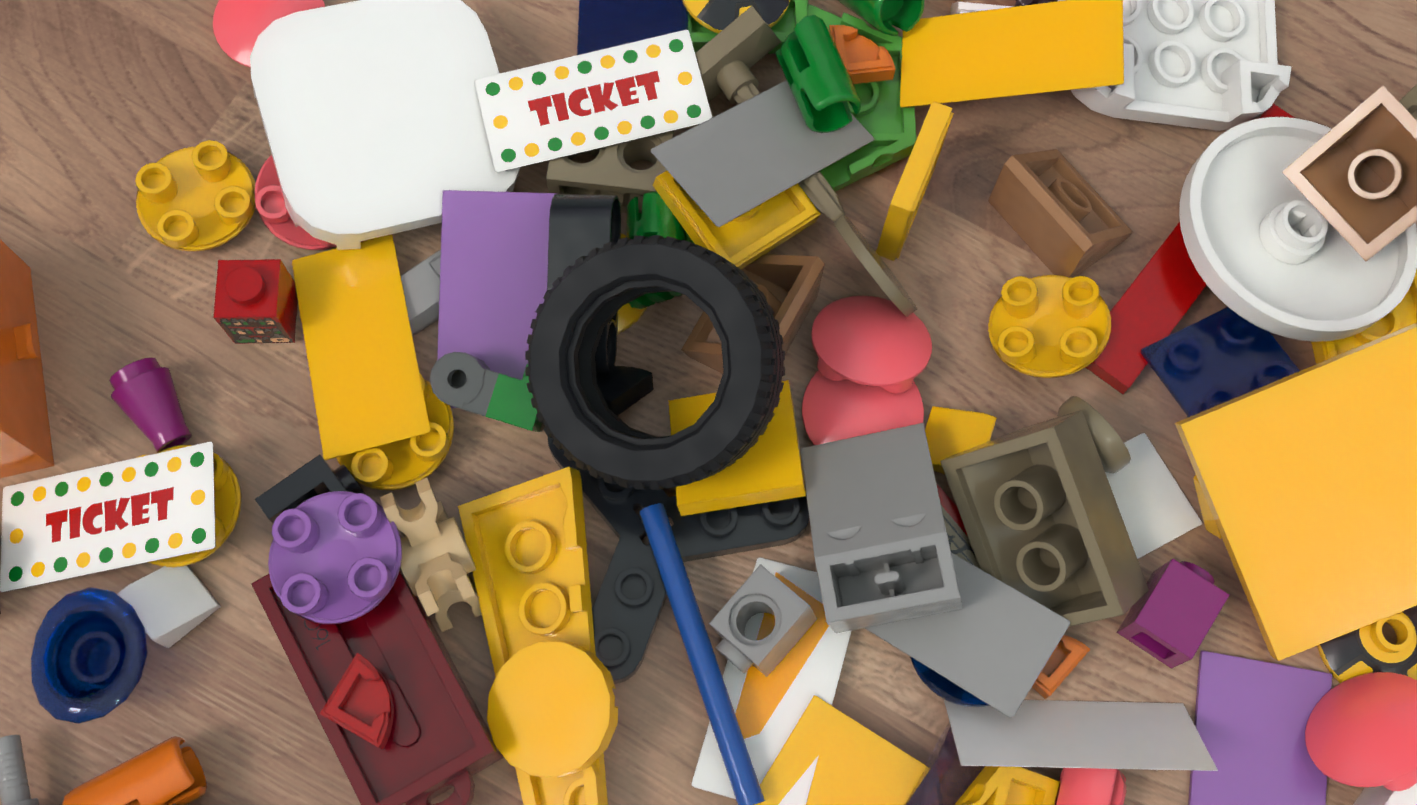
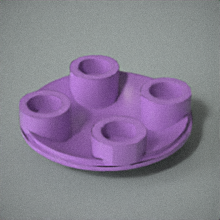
M333 491L314 496L296 508L283 511L275 519L272 526L273 540L268 560L272 586L282 604L289 611L306 620L322 624H338L357 619L375 608L387 596L396 581L402 560V545L399 531L394 521L389 522L383 507L365 494Z

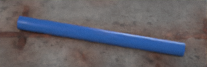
M664 504L650 505L640 510L639 513L737 804H759L765 800Z

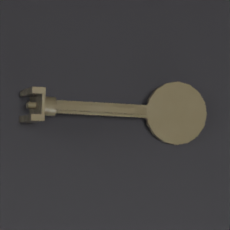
M753 6L748 8L695 53L708 103L721 92L733 104H740L760 94L757 89L759 82L750 68L778 46L781 41ZM819 171L799 182L798 184L815 207L833 221L847 245L897 308L906 317L915 312L917 307L866 238L848 219L839 196L822 173Z

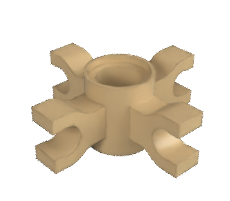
M424 478L415 482L421 502L413 509L405 510L400 508L392 492L380 497L389 522L394 521L397 529L403 536L401 538L402 560L400 567L414 596L418 595L427 616L434 614L441 632L453 628L448 608L456 602L468 603L475 618L482 615L476 587L470 582L467 575L475 571L476 567L454 516L448 518L441 501H436L428 478Z

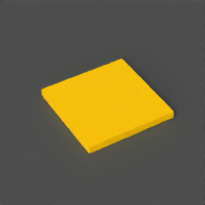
M1417 323L1175 423L1271 657L1280 661L1417 605Z

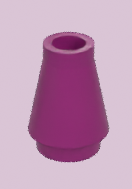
M150 357L135 361L111 376L109 382L114 389L111 398L151 441L157 453L166 448L183 445L192 437L184 420L170 370L166 367H160L156 358Z

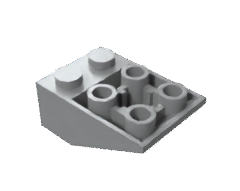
M924 423L801 448L814 557L826 622L835 633H841L962 610L963 605Z

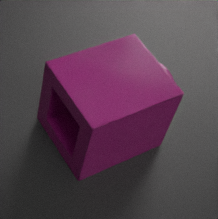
M1171 559L1153 571L1147 581L1149 591L1132 606L1116 633L1172 669L1192 660L1228 599L1229 594L1215 586L1214 578L1203 568L1190 562L1181 561L1179 563L1175 559Z

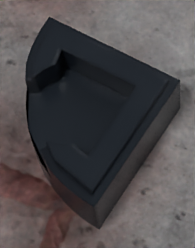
M615 366L611 374L596 373L597 385L609 409L617 416L654 390L652 372L644 369Z

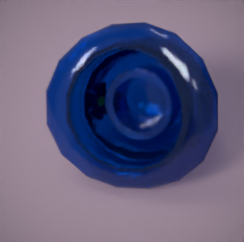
M89 587L66 594L47 612L35 636L31 655V682L39 704L55 719L80 724L106 716L128 699L142 677L148 654L145 627L133 606L113 591Z

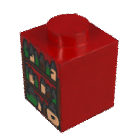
M281 259L218 260L213 318L235 344L295 343L298 304L296 285Z

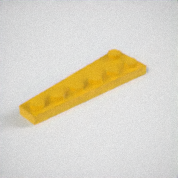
M569 466L459 505L458 509L465 541L476 567V570L472 573L477 596L479 597L478 600L495 677L498 670L516 651L539 641L569 642L596 655L582 481L579 470ZM604 753L589 768L563 777L531 776L515 768L523 805H608Z

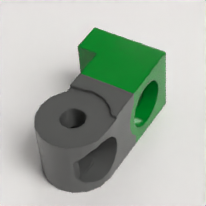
M463 352L445 354L434 364L431 370L430 384L433 393L440 401L450 406L523 429L540 432L542 423L536 417L537 409L532 407L531 398H533V395L528 391L527 383H529V376H525V371L522 380L491 371L484 361Z

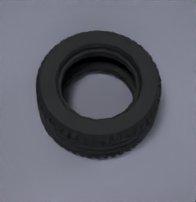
M660 235L650 237L634 236V239L626 237L619 239L615 243L603 244L601 249L596 247L588 252L589 255L576 259L575 265H569L563 271L564 275L557 277L552 283L553 288L546 291L543 297L545 301L543 304H539L536 309V319H532L530 327L533 329L532 335H528L526 342L529 344V351H525V360H528V367H525V376H529L527 388L529 393L533 395V398H531L532 407L537 409L536 417L540 423L545 425L544 431L547 436L554 439L553 444L559 450L562 449L564 451V456L569 461L574 460L577 467L589 471V474L595 478L602 477L604 482L619 484V486L625 488L635 487V489L661 490L687 485L715 475L734 464L737 459L742 458L758 442L759 436L764 434L768 423L775 415L773 411L775 407H778L779 395L784 385L782 383V376H785V351H782V344L784 342L779 332V323L774 318L773 314L775 313L767 303L763 292L757 288L758 286L741 269L722 256L692 242L668 236L666 238ZM675 291L686 295L708 314L722 344L723 375L714 402L694 425L672 436L656 437L630 428L609 409L597 385L595 353L604 327L622 306L647 293Z

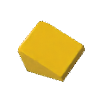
M932 406L925 426V433L933 470L945 474L940 462L941 460L990 441L997 417L985 413Z

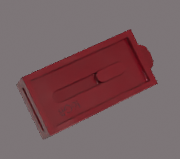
M401 567L390 592L375 608L357 619L338 624L312 622L289 611L277 596L269 574L251 583L360 804L470 805L474 798L475 788L472 776L504 757L494 745L491 732L430 617L427 616L418 595L414 596ZM356 653H359L376 666L382 673L391 691L394 718L391 734L383 750L320 714ZM454 787L453 793L447 799L431 804L432 799Z

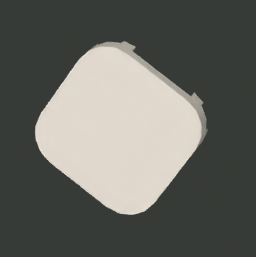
M358 0L292 13L274 20L258 35L250 55L254 97L258 104L279 178L285 207L295 226L302 227L312 237L337 245V250L361 249V241L442 223L443 190L513 191L520 167L502 172L495 171L474 82L476 79L500 73L483 24L477 13L463 1Z
M1123 0L1124 83L1121 85L1073 89L1071 92L1092 111L1113 118L1215 131L1229 130L1241 123L1253 120L1268 110L1279 93L1289 87L1291 66L1278 65L1275 0Z

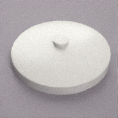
M1259 118L1234 126L1217 137L1196 160L1186 176L1180 197L1179 218L1184 244L1197 272L1212 292L1231 310L1255 326L1286 338L1301 341H1333L1356 335L1368 329L1391 312L1408 292L1417 269L1416 223L1368 261H1365L1282 173L1283 170L1327 134L1331 128L1298 118Z

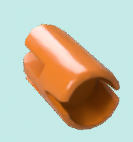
M174 736L74 788L64 796L62 805H173L174 803L187 805L205 794L207 783L204 771L192 748L187 746L180 749V745L185 740Z

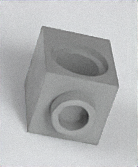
M760 564L709 624L722 638L715 648L744 674L753 665L767 677L817 618L808 603ZM758 613H770L775 616L774 629L766 638L761 640L745 638V626L752 616Z

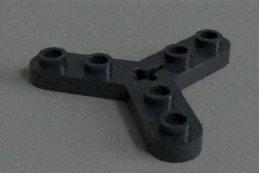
M548 437L549 450L556 464L561 469L570 466L579 470L583 496L619 538L592 608L596 656L611 672L614 684L625 682L638 671L667 598L651 545L646 546L641 541L646 536V530L641 518L635 512L636 509L640 506L644 509L650 505L664 504L683 562L786 545L796 541L805 532L810 520L807 495L681 516L677 507L676 496L669 497L663 489L641 490L635 489V487L625 488L619 486V484L604 482L602 477L597 479L590 475L589 471L577 467L574 460L569 461L564 456V451L562 449L559 450L553 444L554 439Z

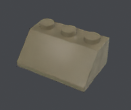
M1082 410L1024 427L940 461L980 569L1070 621L1069 627L1124 615L1149 591Z

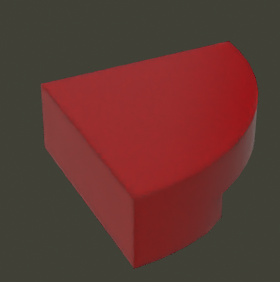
M356 653L320 714L383 750L391 734L394 718V705L390 688L376 666L359 653Z

